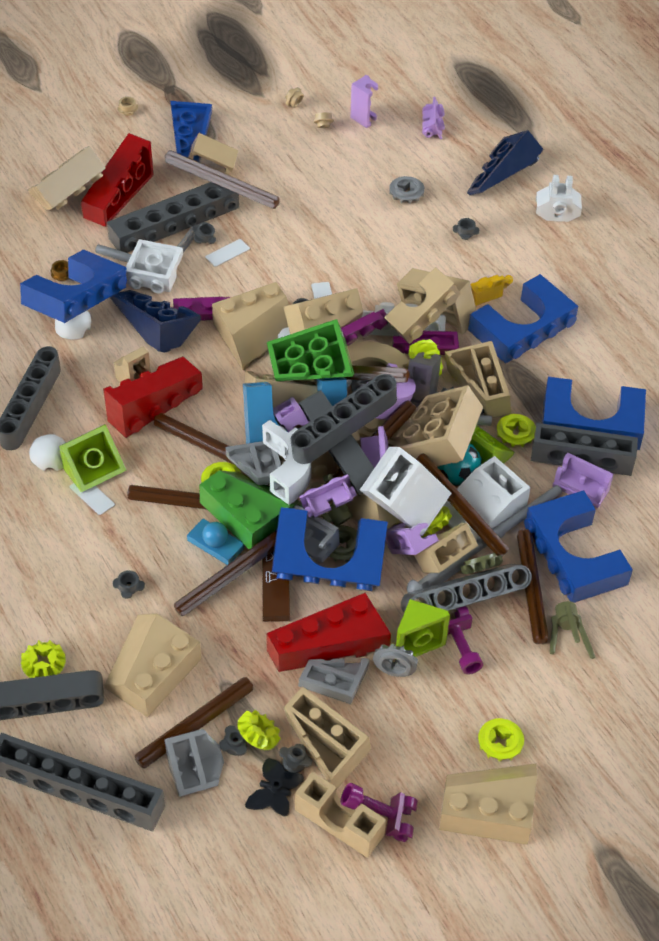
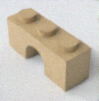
M436 267L419 283L426 294V298L420 306L408 307L400 301L384 317L389 325L409 344L413 340L418 339L423 331L431 323L435 322L448 306L454 304L461 294L456 285Z
M312 772L295 793V811L369 858L385 836L386 819L362 803L357 810L341 805V800L336 792L337 787Z

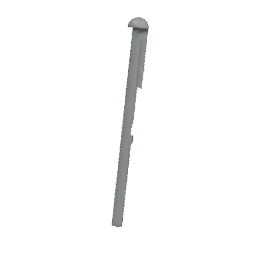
M558 485L554 486L492 530L501 539L507 531L526 519L528 507L555 499L562 494V489ZM481 538L476 541L478 544L476 548L442 572H431L418 582L415 580L409 581L407 592L445 582L461 570L460 567L465 565L464 561L485 548L487 544Z

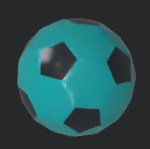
M469 444L463 461L440 465L437 468L452 485L460 486L477 467L482 465L481 456L472 444Z

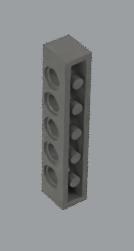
M212 182L206 183L108 221L109 240L119 251L126 253L133 251L139 239L155 242L193 227L196 224L238 209L239 194Z
M4 733L0 734V777L146 830L154 831L165 808L162 789Z

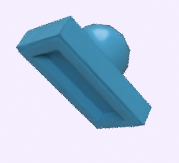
M204 518L187 534V541L226 565L234 561L245 549V545L240 540L228 534L227 528L222 523L209 522Z

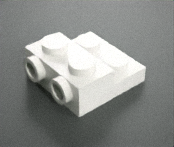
M139 239L126 266L127 284L133 289H140L141 287L150 288L158 294L163 291L170 292L177 277L176 270L183 256V248Z

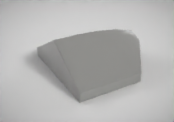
M204 729L164 739L169 768L179 797L218 786L224 760L220 745Z

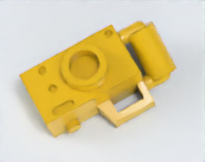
M494 275L489 278L482 277L477 282L471 283L475 306L502 297L504 288H507L513 282V277L511 275H506L505 277Z

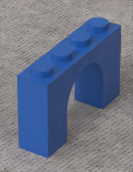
M83 249L68 257V276L70 279L81 284L63 285L35 275L20 283L21 304L66 323L125 289L127 284L126 267Z
M541 274L523 283L521 301L540 317L538 321L531 324L512 323L502 317L489 304L470 314L468 331L482 343L492 341L497 357L505 364L519 358L531 348H536L546 339L553 338L558 332L571 327L576 322L578 305Z
M548 377L542 424L637 437V450H640L644 436L646 389L621 386L617 413L608 419L593 420L580 415L573 408L571 403L572 379Z
M584 490L528 507L526 519L524 520L525 529H529L532 533L538 552L543 554L547 560L550 573L555 574L558 579L562 594L567 595L568 599L574 603L629 585L633 571L621 550L594 558H580L567 552L560 544L559 538L564 534L590 526L593 523L596 509Z
M285 507L280 508L271 573L277 574V579L293 580V576L304 577L303 582L319 584L320 580L330 581V586L346 588V583L357 584L356 589L372 591L373 587L380 586L387 521L361 518L358 522L355 551L351 559L343 566L326 568L316 564L308 556L305 549L304 536L308 511Z

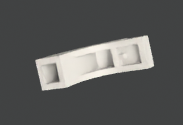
M269 420L262 425L263 443L286 460L281 466L270 473V492L290 505L305 492L309 485L311 462L300 464L293 459L290 438L298 429L295 427L290 432H287L282 426H278Z

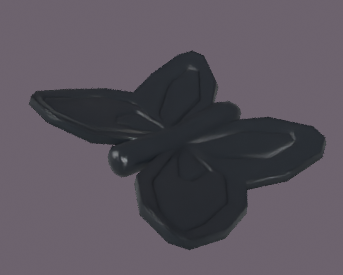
M268 758L262 766L263 777L267 781L261 780L259 784L264 789L256 790L251 794L245 806L251 810H261L270 806L281 816H287L289 814V801L286 796L291 795L290 789L296 788L303 782L304 777L300 773L285 771L280 762Z

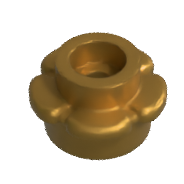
M65 260L54 262L50 270L51 277L58 281L69 279L68 262Z

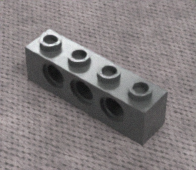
M537 423L531 461L562 466L564 457L568 452L610 473L631 476L637 456L638 438Z

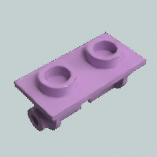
M433 97V103L426 104L422 110L424 121L422 133L427 138L438 134L441 140L442 130L445 129L442 116H445L442 104H438L436 97Z
M347 474L342 477L333 478L329 483L321 487L311 488L299 497L303 509L308 511L307 516H314L316 518L331 510L329 501L333 500L337 508L353 501V497L357 496L354 487L351 486Z

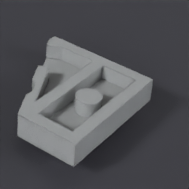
M263 441L225 447L227 458L257 485L270 484V473L281 466L278 453L265 445Z
M361 658L360 663H345L344 659H332L329 661L310 659L299 678L298 686H303L307 690L351 704L369 668L370 659Z

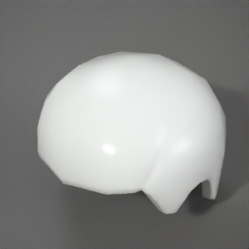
M88 311L83 312L66 323L55 319L56 333L62 338L69 340L83 338L87 329L90 330L91 315Z
M47 434L36 438L29 451L31 462L43 471L46 468H53L56 471L61 470L63 464L59 446L66 443L65 440L55 434Z

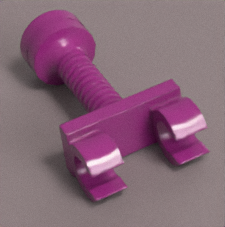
M467 606L456 608L457 611L454 612L456 619L449 620L447 635H452L462 656L459 660V665L463 673L469 675L478 672L484 664L480 655L477 652L471 651L462 633L463 630L471 628L473 619Z
M348 783L341 795V805L354 810L362 803L374 812L388 817L385 835L393 836L394 839L401 842H407L408 837L413 838L414 827L408 823L401 822L402 814L411 815L412 810L417 811L418 800L416 798L405 796L404 793L400 792L391 798L389 806L363 795V788L356 784Z

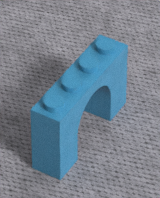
M344 377L317 379V392L321 390L331 405L334 406L347 397V379ZM268 382L244 383L243 400L246 444L263 441V424L271 420L280 426L273 414L272 385Z

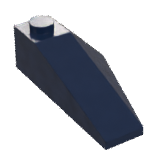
M529 130L503 137L490 153L491 160L484 163L482 167L484 172L475 178L467 191L469 196L486 191L522 169L534 165L539 160V155L544 149Z
M133 290L118 292L110 297L146 343L157 349L158 352H169L171 349L181 347L201 321V316L189 308L180 306L178 309L170 307V302L152 301L151 296Z

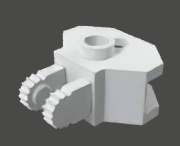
M553 175L552 183L550 182L548 187L537 191L536 214L546 221L569 222L581 216V194L572 188L573 176H567L565 183H559V175Z

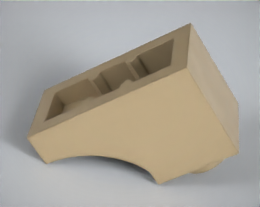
M144 346L114 362L115 377L119 383L126 379L136 380L140 378V373L145 371L151 372L149 352Z
M460 523L454 528L436 535L439 541L414 556L423 573H440L476 548L478 544L468 524Z

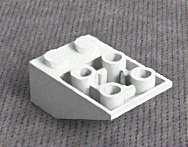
M389 447L360 489L362 493L409 528H413L420 523H427L429 527L451 495V492L436 477L400 447ZM428 527L421 530L420 536L424 535Z
M494 456L477 467L457 490L491 529H494L527 506L531 487ZM447 500L443 506L448 507L452 515L448 525L454 528L460 523H467ZM468 524L475 540L477 541L478 539H480L479 535Z

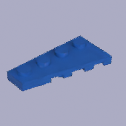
M171 101L176 153L189 157L191 146L198 133L207 136L212 114V104ZM196 155L193 160L200 163L201 156Z

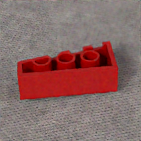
M130 133L127 134L106 164V168L101 172L103 176L93 183L82 198L83 218L106 227L107 222L113 220L154 176L151 141Z
M182 356L158 366L157 371L153 373L149 371L140 373V378L136 380L126 379L121 381L120 386L116 388L111 386L103 388L107 421L125 438L139 432L144 426L154 421L156 415L164 414L172 408L178 407L189 397L198 394L203 389L202 372Z
M366 592L266 633L267 652L278 672L304 668L310 659L329 661L354 655L356 658L367 656V653L380 649L381 645L390 646L391 633Z

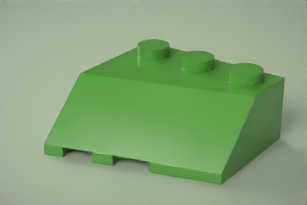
M337 319L267 342L276 381L351 377L354 375L346 341Z
M218 471L199 484L200 503L248 549L277 530L281 507L293 509L296 504L302 507V503L299 500H295L288 505L270 492L269 486L265 484L257 485L250 477L240 472Z

